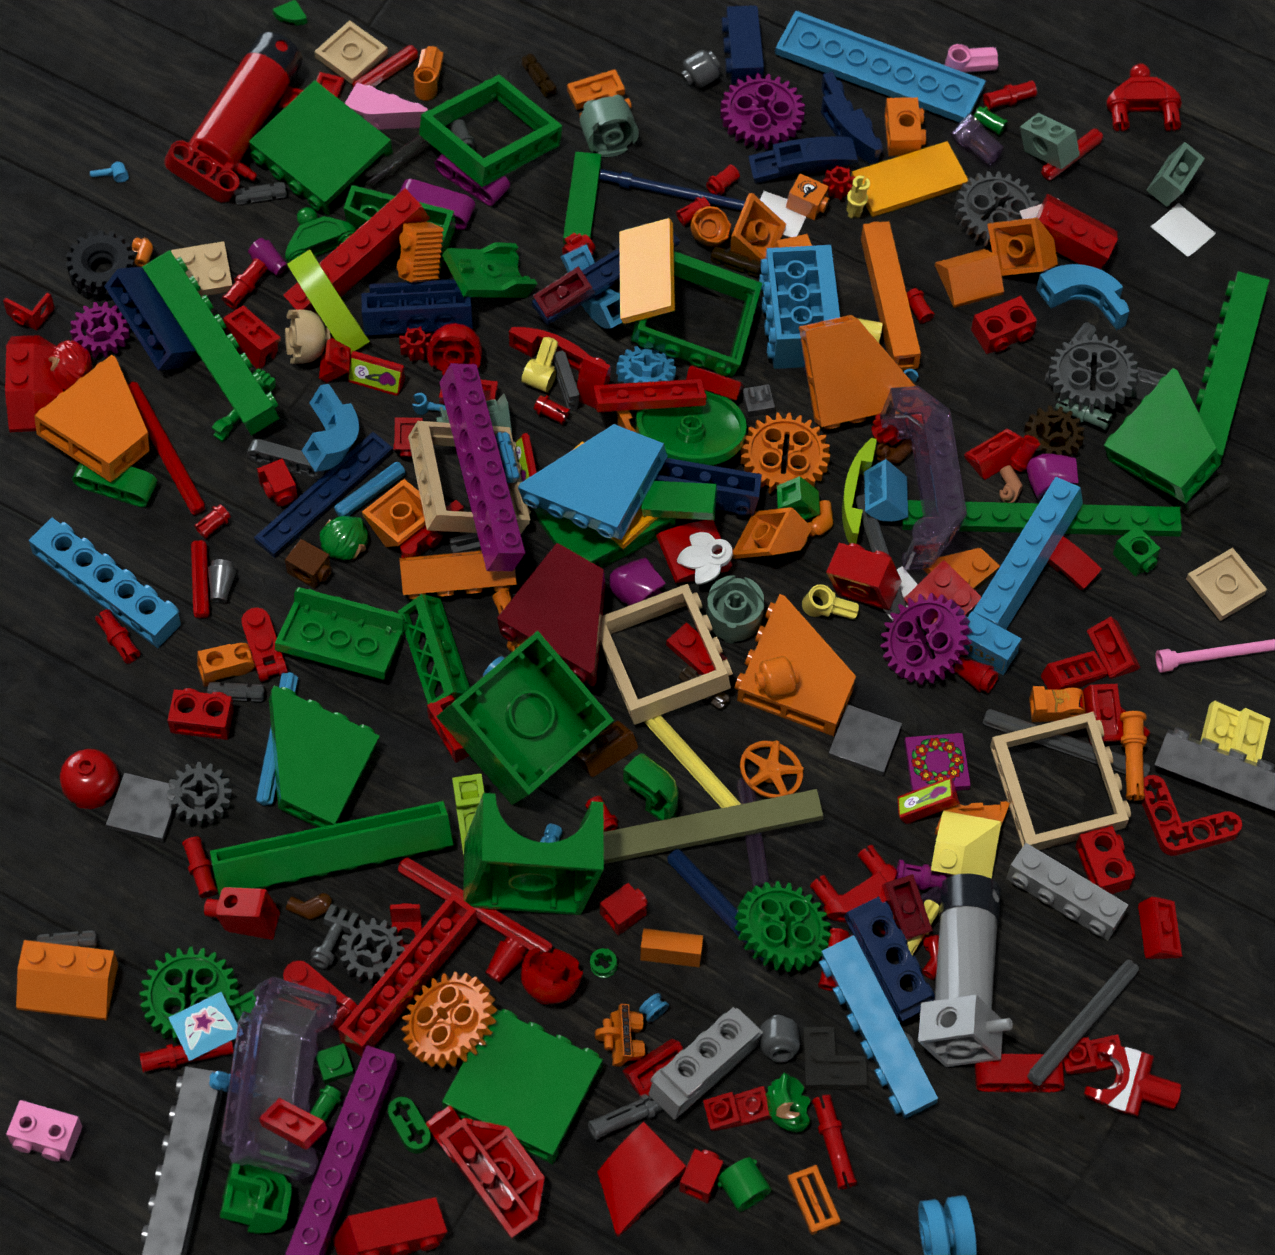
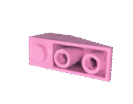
M356 83L345 102L348 107L378 130L420 128L421 114L428 110V108L419 103L406 101L397 95L387 94L372 86Z

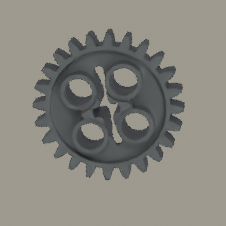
M987 171L985 178L978 173L975 180L970 177L967 184H962L954 209L958 210L955 217L962 219L960 227L968 226L967 235L976 234L974 241L982 238L984 239V246H987L990 242L987 224L1022 219L1020 211L1039 205V202L1033 201L1035 193H1027L1028 185L1019 186L1021 179L1018 178L1013 182L1011 181V174H1008L1006 178H1002L1001 173L998 171L996 177H993Z
M1096 334L1093 335L1092 340H1088L1086 335H1083L1080 342L1073 337L1071 345L1064 342L1062 350L1056 349L1055 357H1051L1048 373L1050 376L1049 384L1054 385V393L1060 392V400L1069 398L1068 406L1078 403L1080 411L1084 406H1089L1090 412H1093L1094 407L1098 406L1104 412L1105 405L1108 404L1114 409L1116 401L1124 404L1125 396L1131 397L1132 389H1136L1138 379L1137 361H1133V353L1126 354V345L1120 348L1117 347L1118 340L1113 341L1111 344L1108 343V336H1105L1100 341ZM1092 355L1097 357L1095 391L1090 390Z

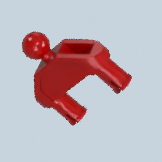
M1140 63L1133 66L1130 70V78L1118 86L1106 101L1107 109L1112 112L1113 129L1115 131H1119V124H1121V131H1125L1130 127L1127 114L1130 111H1162L1166 130H1171L1170 123H1172L1173 131L1181 127L1179 108L1182 103L1179 93L1161 79L1150 77L1149 67L1145 64Z
M873 845L867 846L868 851L864 848L858 854V858L862 860L872 873V877L849 892L839 895L825 875L819 877L820 882L816 879L811 883L810 888L825 905L824 912H826L828 918L846 923L843 917L846 912L876 897H880L882 903L885 901L888 903L882 885L895 880L897 870L893 865L885 863ZM874 925L878 933L885 935L884 929L881 926Z

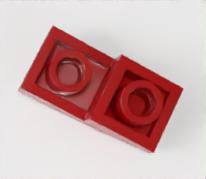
M586 354L583 358L577 382V389L580 394L579 402L595 409L596 406L592 394L593 385H607L610 381V365L604 360L593 358Z
M1064 536L1048 560V563L1057 572L1062 571L1080 590H1083L1102 570L1087 554Z
M1118 1034L1090 1041L1089 1037L1080 1039L1063 1059L1066 1074L1115 1069L1113 1063L1106 1059L1105 1055L1097 1053L1096 1049L1098 1043L1121 1046Z
M761 1086L735 1095L733 1092L703 1100L711 1131L739 1127L770 1119L771 1116L765 1096L766 1088Z

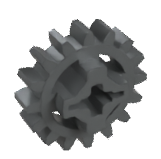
M197 762L195 769L186 764L185 773L177 770L175 772L177 780H169V787L171 788L167 790V799H171L169 808L170 810L177 809L176 818L178 819L185 815L186 824H190L193 819L197 820L198 826H202L203 819H207L212 824L214 822V815L222 818L224 814L222 808L229 809L230 800L228 798H231L232 789L227 788L229 787V779H221L223 776L221 769L214 773L212 771L213 764H209L206 769L202 768L201 762ZM201 791L203 796H197L196 792Z
M375 918L371 919L370 925H366L363 920H359L360 928L358 929L350 926L349 932L351 936L343 935L342 942L345 945L339 946L340 955H343L341 957L342 966H348L347 974L350 976L356 972L357 981L359 982L364 977H368L369 984H373L374 977H379L380 979L405 950V947L401 946L404 944L403 937L396 936L398 934L397 928L394 926L388 930L386 920L380 925H376ZM361 938L359 945L354 946L356 942ZM373 948L376 953L371 954L368 949ZM387 956H390V958L385 963H383L385 958Z

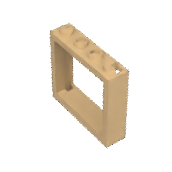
M417 421L408 438L427 530L477 533L472 512L446 511L433 445L455 447L450 423ZM492 426L495 436L499 432L509 433L517 462L516 467H518L519 474H521V464L517 461L515 452L516 442H513L510 427ZM521 475L517 482L507 483L520 535L530 522L529 514L531 512L522 501L518 486L522 482Z
M688 584L602 617L600 646L634 725L731 688L728 676L733 673L727 659L722 661L719 655L723 653L717 637H711L710 631L713 629L707 614L701 615L699 609L703 607L697 592L692 594ZM687 606L715 671L638 700L610 634Z
M1094 712L992 737L990 748L1007 802L1010 803L1009 808L1022 847L1025 843H1028L1037 850H1042L1077 841L1079 835L1109 826H1113L1115 831L1126 827L1128 818L1131 817L1130 807L1126 800H1122L1120 790H1122L1121 780L1118 773H1113L1111 767L1113 763L1112 752L1109 746H1104L1102 737H1104L1103 725L1100 720H1096ZM1086 728L1114 815L1035 834L1008 747Z

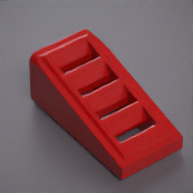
M1090 651L1047 664L1041 674V678L1048 690H1063L1066 688H1080L1105 677L1108 672L1095 651ZM1087 662L1093 672H1089L1084 663Z

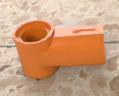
M428 46L426 49H422L418 67L414 71V91L416 97L421 100H431L437 95V84L444 59V52L438 50L437 47Z

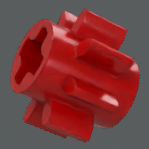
M836 166L832 171L826 170L823 184L829 186L828 197L832 196L842 200L852 189L855 177H850L849 168Z
M573 233L564 239L567 244L562 248L563 255L586 244L591 255L595 252V245L586 234L581 236L580 233Z
M422 327L407 328L405 336H399L401 355L407 354L410 361L425 360L424 356L428 352L431 334H425L422 331Z
M884 410L875 416L876 420L873 421L874 425L871 427V430L879 443L889 442L893 446L902 440L901 436L904 435L903 431L906 429V425L898 413L888 414Z

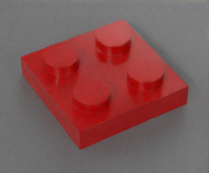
M945 560L904 597L905 602L908 604V598H911L915 603L918 602L919 594H922L926 600L930 593H933L937 599L942 594L948 601L952 599L957 606H960L965 612L963 615L966 617L969 616L971 611L973 612L981 599V596ZM938 617L932 619L930 624L935 623Z

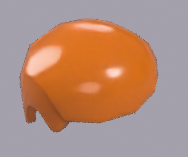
M706 206L698 210L693 216L691 232L694 239L701 245L717 246L729 237L731 223L726 214L718 207Z

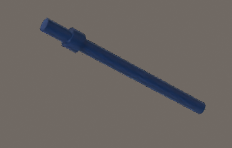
M601 169L599 180L617 183L619 187L628 189L635 187L694 201L697 197H705L709 204L742 211L746 202L635 177L633 173L622 171L621 174Z

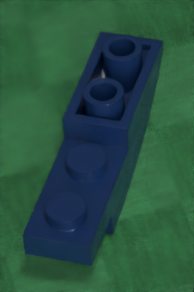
M833 71L823 74L821 91L824 96L821 114L837 137L853 138L857 156L872 165L879 163L883 147L880 139L876 138L873 133L870 118L865 117L862 108L853 110L851 101L846 100L844 96L842 82L840 80L837 81Z
M828 136L786 141L773 144L774 150L748 156L755 183L806 171L807 175L834 169L836 166L843 167L858 163L852 137Z

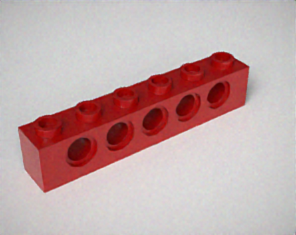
M452 893L339 1027L340 1042L344 1043L361 1057L366 1045L374 1048L405 1011L406 1006L410 1005L414 1000V994H419L422 990L421 986H425L477 924L476 909Z

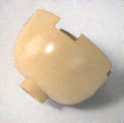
M289 310L286 317L291 319V326L285 328V343L287 355L293 354L290 363L313 362L324 352L325 344L330 339V331L324 327L323 320L318 314L310 310Z

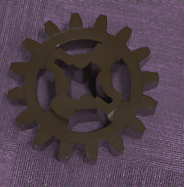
M1050 405L1047 412L1039 408L1036 415L1031 414L1028 422L1025 424L1024 432L1025 435L1033 436L1039 440L1040 446L1037 448L1035 456L1048 453L1071 457V454L1077 455L1084 439V427H1079L1080 419H1072V411L1066 414L1063 413V407L1061 406L1057 411H1053Z

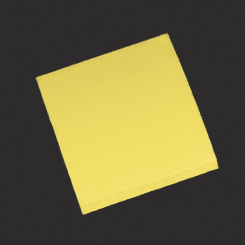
M1213 701L1209 704L1201 741L1203 738L1213 740L1219 743V749L1227 752L1230 751V748L1239 750L1247 754L1246 759L1257 763L1258 759L1262 758L1270 718L1247 708L1237 711L1217 701Z

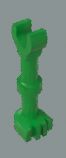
M258 368L253 374L257 372L263 380L265 387L262 390L265 393L272 392L276 388L275 379L271 378L270 374L264 370L261 371ZM234 409L226 417L217 420L212 426V429L216 431L214 437L222 442L229 436L234 424L239 420V416Z

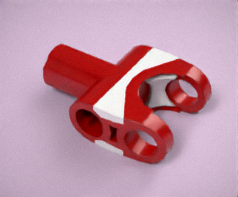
M1098 1043L1096 1052L1105 1055V1058L1113 1063L1116 1069V1079L1106 1089L1100 1090L1085 1087L1083 1094L1085 1097L1107 1108L1133 1116H1138L1142 1100L1171 1110L1175 1108L1180 1097L1181 1084L1150 1074L1154 1056L1132 1048Z

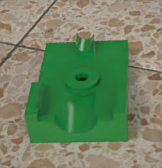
M495 242L483 249L447 248L442 255L463 297L527 298L537 285L535 279L520 275L518 271L519 257L516 253L518 246L516 243Z

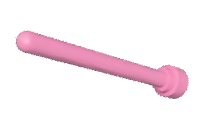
M1275 639L1176 653V651H1171L1170 649L1157 650L1155 656L1158 671L1164 673L1173 671L1179 664L1275 651Z

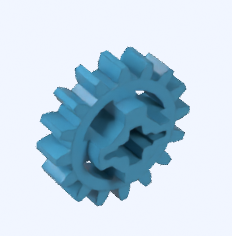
M634 346V352L628 349L625 350V356H619L616 368L618 381L624 383L673 381L676 373L674 359H668L667 355L664 353L660 354L656 349L653 351L649 348L640 350L638 346Z

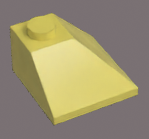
M943 811L931 870L954 875L977 874L992 879L1002 821Z

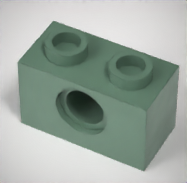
M1037 113L1020 126L1025 152L1059 169H1063L1080 156L1076 130L1040 113Z
M1184 142L1167 158L1147 191L1167 207L1183 193L1205 158Z

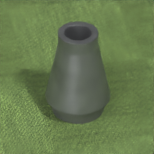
M216 559L208 567L210 601L226 603L236 570L234 569L233 562Z

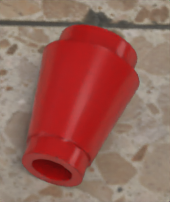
M960 657L959 659L963 664H955L954 671L979 692H990L996 684L999 675L998 672L994 671V667Z
M507 936L504 942L500 941L485 973L500 983L502 979L524 960L523 955L527 950L517 941Z

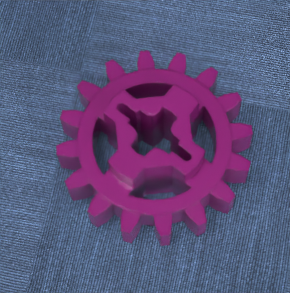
M93 302V308L89 309L85 305L83 306V314L75 313L76 320L71 321L72 330H70L72 340L78 342L88 352L92 351L93 358H96L98 353H103V356L106 358L108 357V351L117 354L118 345L121 347L126 346L125 339L130 338L129 329L131 328L122 313L119 312L117 305L109 308L108 302H104L103 306L99 307L97 302ZM115 323L118 325V330H115ZM84 329H86V336L83 335Z

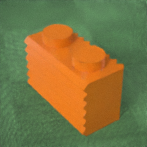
M430 222L403 224V232L399 238L401 254L397 262L398 277L409 282L439 279L438 269L441 263L439 259L442 252L440 248L442 247V232L444 231L442 227Z

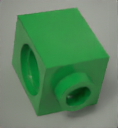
M799 476L777 485L778 509L792 507L804 520L820 514L819 491Z
M1137 525L1117 540L1113 555L1136 577L1143 571L1146 573L1151 571L1157 565V557L1161 548ZM1133 551L1141 552L1143 555H1138Z

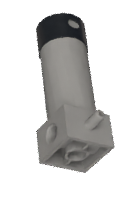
M957 874L946 878L942 882L934 1001L921 1003L918 1042L945 1067L1001 1060L1002 1033L1013 1028V1022L1010 1018L1001 1019L992 1010L996 934L999 922L1001 888L993 879L977 874Z

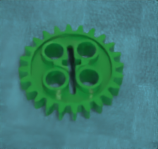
M776 881L773 888L768 882H765L762 888L756 885L752 892L748 891L737 908L738 912L735 915V919L738 922L735 930L742 931L738 940L747 941L744 949H753L755 951L753 959L762 956L764 958V966L771 961L774 962L775 970H778L782 964L787 972H790L793 965L798 971H801L804 965L811 967L815 960L818 961L820 959L821 951L827 948L829 945L827 941L831 936V933L827 932L831 924L824 921L827 916L826 912H818L821 903L812 904L810 900L813 895L802 896L801 887L796 892L792 891L791 883H788L785 889L781 887L779 881Z
M189 947L186 955H183L180 948H178L176 952L177 957L174 958L170 954L165 953L167 962L163 964L161 961L156 960L157 971L147 970L148 977L151 980H142L141 982L143 988L146 989L139 992L141 1000L145 1001L140 1006L142 1012H147L144 1015L146 1022L153 1021L151 1026L154 1032L162 1028L161 1034L164 1039L172 1033L174 1043H177L179 1039L169 1017L175 1014H168L167 1010L175 1005L181 1007L179 1012L188 1008L186 997H188L189 971H193L191 985L194 993L191 994V1006L222 992L230 1010L237 1009V1003L233 1000L239 998L240 995L237 990H234L238 987L237 979H231L234 976L233 969H226L227 963L225 959L217 962L218 958L215 952L206 957L205 948H202L198 955L194 954L192 947ZM174 977L182 978V981L177 985L168 984L169 980ZM203 977L213 978L207 985L198 983Z

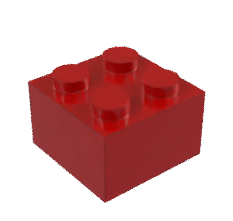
M839 543L826 571L838 596L888 611L902 582L890 555L882 551H875V553L867 551L855 543H849V545Z

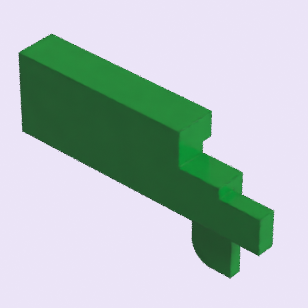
M654 481L642 502L641 510L643 517L715 520L717 485Z

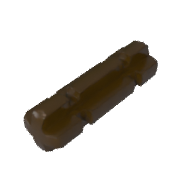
M531 53L523 56L522 66L526 71H529L528 74L537 87L541 88L542 94L545 97L554 95L556 93V85L552 80H549L550 77L541 64L536 63L538 61L536 57Z
M718 246L714 247L711 253V261L718 264L724 262V266L741 272L746 270L748 271L747 274L755 277L759 276L761 261L755 259L750 261L749 257L732 251L727 253L725 252L726 249Z
M687 666L681 671L679 679L682 682H686L699 677L697 675L698 672L691 666ZM722 691L704 699L707 701L711 700V704L718 710H721L728 704L730 697Z

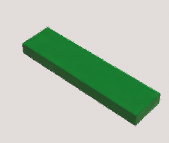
M575 151L563 243H566L564 239L573 233H580L581 236L586 234L591 238L601 154Z

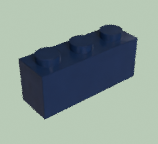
M757 5L727 7L726 17L721 18L722 33H727V38H723L724 53L729 54V58L725 59L726 74L731 75V84H737L738 79L745 83L747 75L752 80H755L757 73L763 79L764 65Z

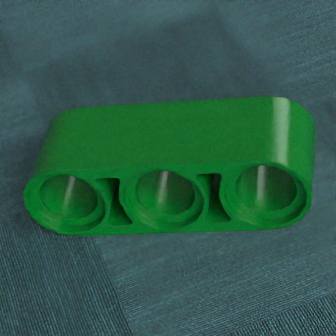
M79 463L72 477L73 483L82 489L138 507H145L158 482L154 475L134 467H129L114 481L109 482L81 463Z

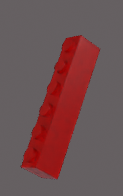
M404 188L319 264L340 297H342L400 246L399 238L403 232L404 223L427 222L430 217L422 205ZM298 282L283 295L295 310H310L318 314Z

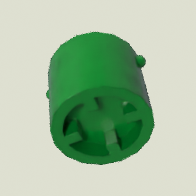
M751 1157L744 1158L731 1165L718 1177V1186L723 1187L739 1212L756 1205L768 1196L772 1190L757 1167V1160Z

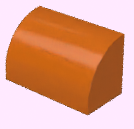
M644 928L640 960L700 967L703 935Z

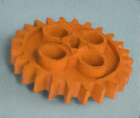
M777 413L776 420H772L771 417L766 415L765 424L757 420L755 428H748V435H745V441L740 451V454H742L741 464H745V472L762 474L760 489L767 485L769 486L768 493L771 494L775 488L777 489V485L799 476L813 487H815V480L822 481L823 473L827 472V463L830 460V454H828L830 445L825 444L826 435H819V426L811 429L812 420L802 423V415L793 420L791 413L787 414L786 419H782L781 415ZM788 434L790 438L786 473L782 474L781 463L784 435ZM773 439L777 442H769L768 440ZM796 442H801L805 445H797ZM766 463H773L774 466H768ZM793 466H801L802 469H796Z
M457 972L453 973L451 979L444 973L439 983L432 978V987L430 988L422 985L423 994L421 996L414 994L413 996L417 1001L415 1005L410 1004L406 1006L411 1011V1014L405 1015L402 1018L408 1024L401 1028L407 1035L403 1040L409 1046L408 1050L422 1063L426 1062L431 1067L437 1063L441 1068H444L447 1061L454 1067L459 1057L466 1062V1053L470 1051L476 1055L477 1050L475 1046L477 1044L485 1046L486 1044L482 1039L483 1035H492V1031L487 1026L496 1023V1020L491 1016L497 1009L492 1005L495 999L489 993L490 990L477 977L472 978L468 973L461 977Z

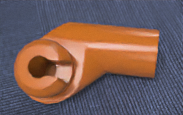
M135 238L132 243V250L138 252L135 259V264L138 267L149 263L153 252V245L147 238Z
M828 500L819 502L820 514L812 522H808L812 527L809 533L811 537L823 535L833 526L831 502Z

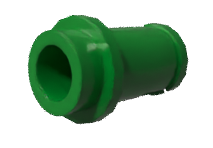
M980 106L973 116L976 125L979 126L981 124L1001 135L1008 121L988 111V107L983 108Z
M326 1085L324 1089H320L319 1093L321 1095L310 1114L324 1122L328 1119L335 1105L341 1103L340 1097L342 1096L340 1091L329 1085Z

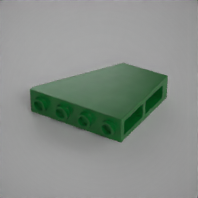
M1174 368L1160 379L1153 391L1142 399L1141 404L1136 410L1125 418L1119 429L1114 434H1111L1104 444L1110 462L1184 503L1191 499L1221 465L1217 449L1178 371Z
M274 685L269 698L278 809L318 828L337 824L376 747L380 735L375 734V731L366 725H357L350 722L341 713H331L323 709L314 700L306 701L296 696V693L289 688H279Z

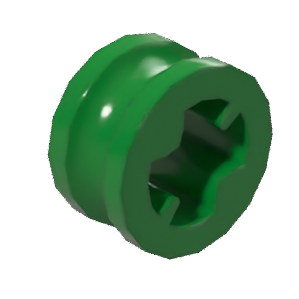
M601 948L593 952L590 957V967L594 975L599 978H609L615 974L617 959L613 951ZM604 958L605 961H612L608 962L609 967L606 969L602 965L596 966L595 964L599 965L598 959Z

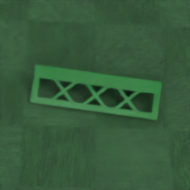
M421 594L401 608L398 613L405 618L404 631L428 704L435 703L450 695H453L456 700L470 688L441 599ZM417 609L419 614L416 625H412L409 614ZM422 632L426 636L423 650L420 649L418 643ZM429 657H433L435 663L431 674L428 673L426 668ZM437 681H439L444 693L436 698L434 691Z

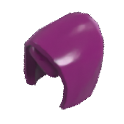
M1048 453L1035 456L1027 463L1026 469L1029 481L1039 501H1041L1055 477L1074 485L1078 484L1077 462L1074 457Z
M646 557L628 562L616 568L610 574L609 586L613 594L628 606L662 594L659 588L665 585L662 577L655 571L652 563Z

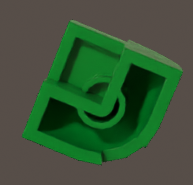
M644 753L637 755L623 769V782L646 798L645 810L660 821L675 818L679 790L674 778L665 768Z
M236 1152L225 1184L219 1218L247 1224V1232L270 1233L278 1230L285 1224L291 1198V1183H288L285 1176L276 1168L277 1164L266 1159Z

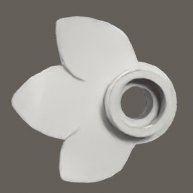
M706 532L690 535L692 546L682 550L677 558V563L681 566L695 569V582L697 585L708 583L718 577L722 566L730 562L733 549L728 541L715 539ZM723 549L720 554H714L716 550Z

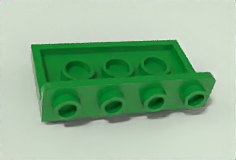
M299 587L294 593V603L275 641V650L384 680L404 635L405 618L393 611H386L367 604H360L342 599L341 597Z

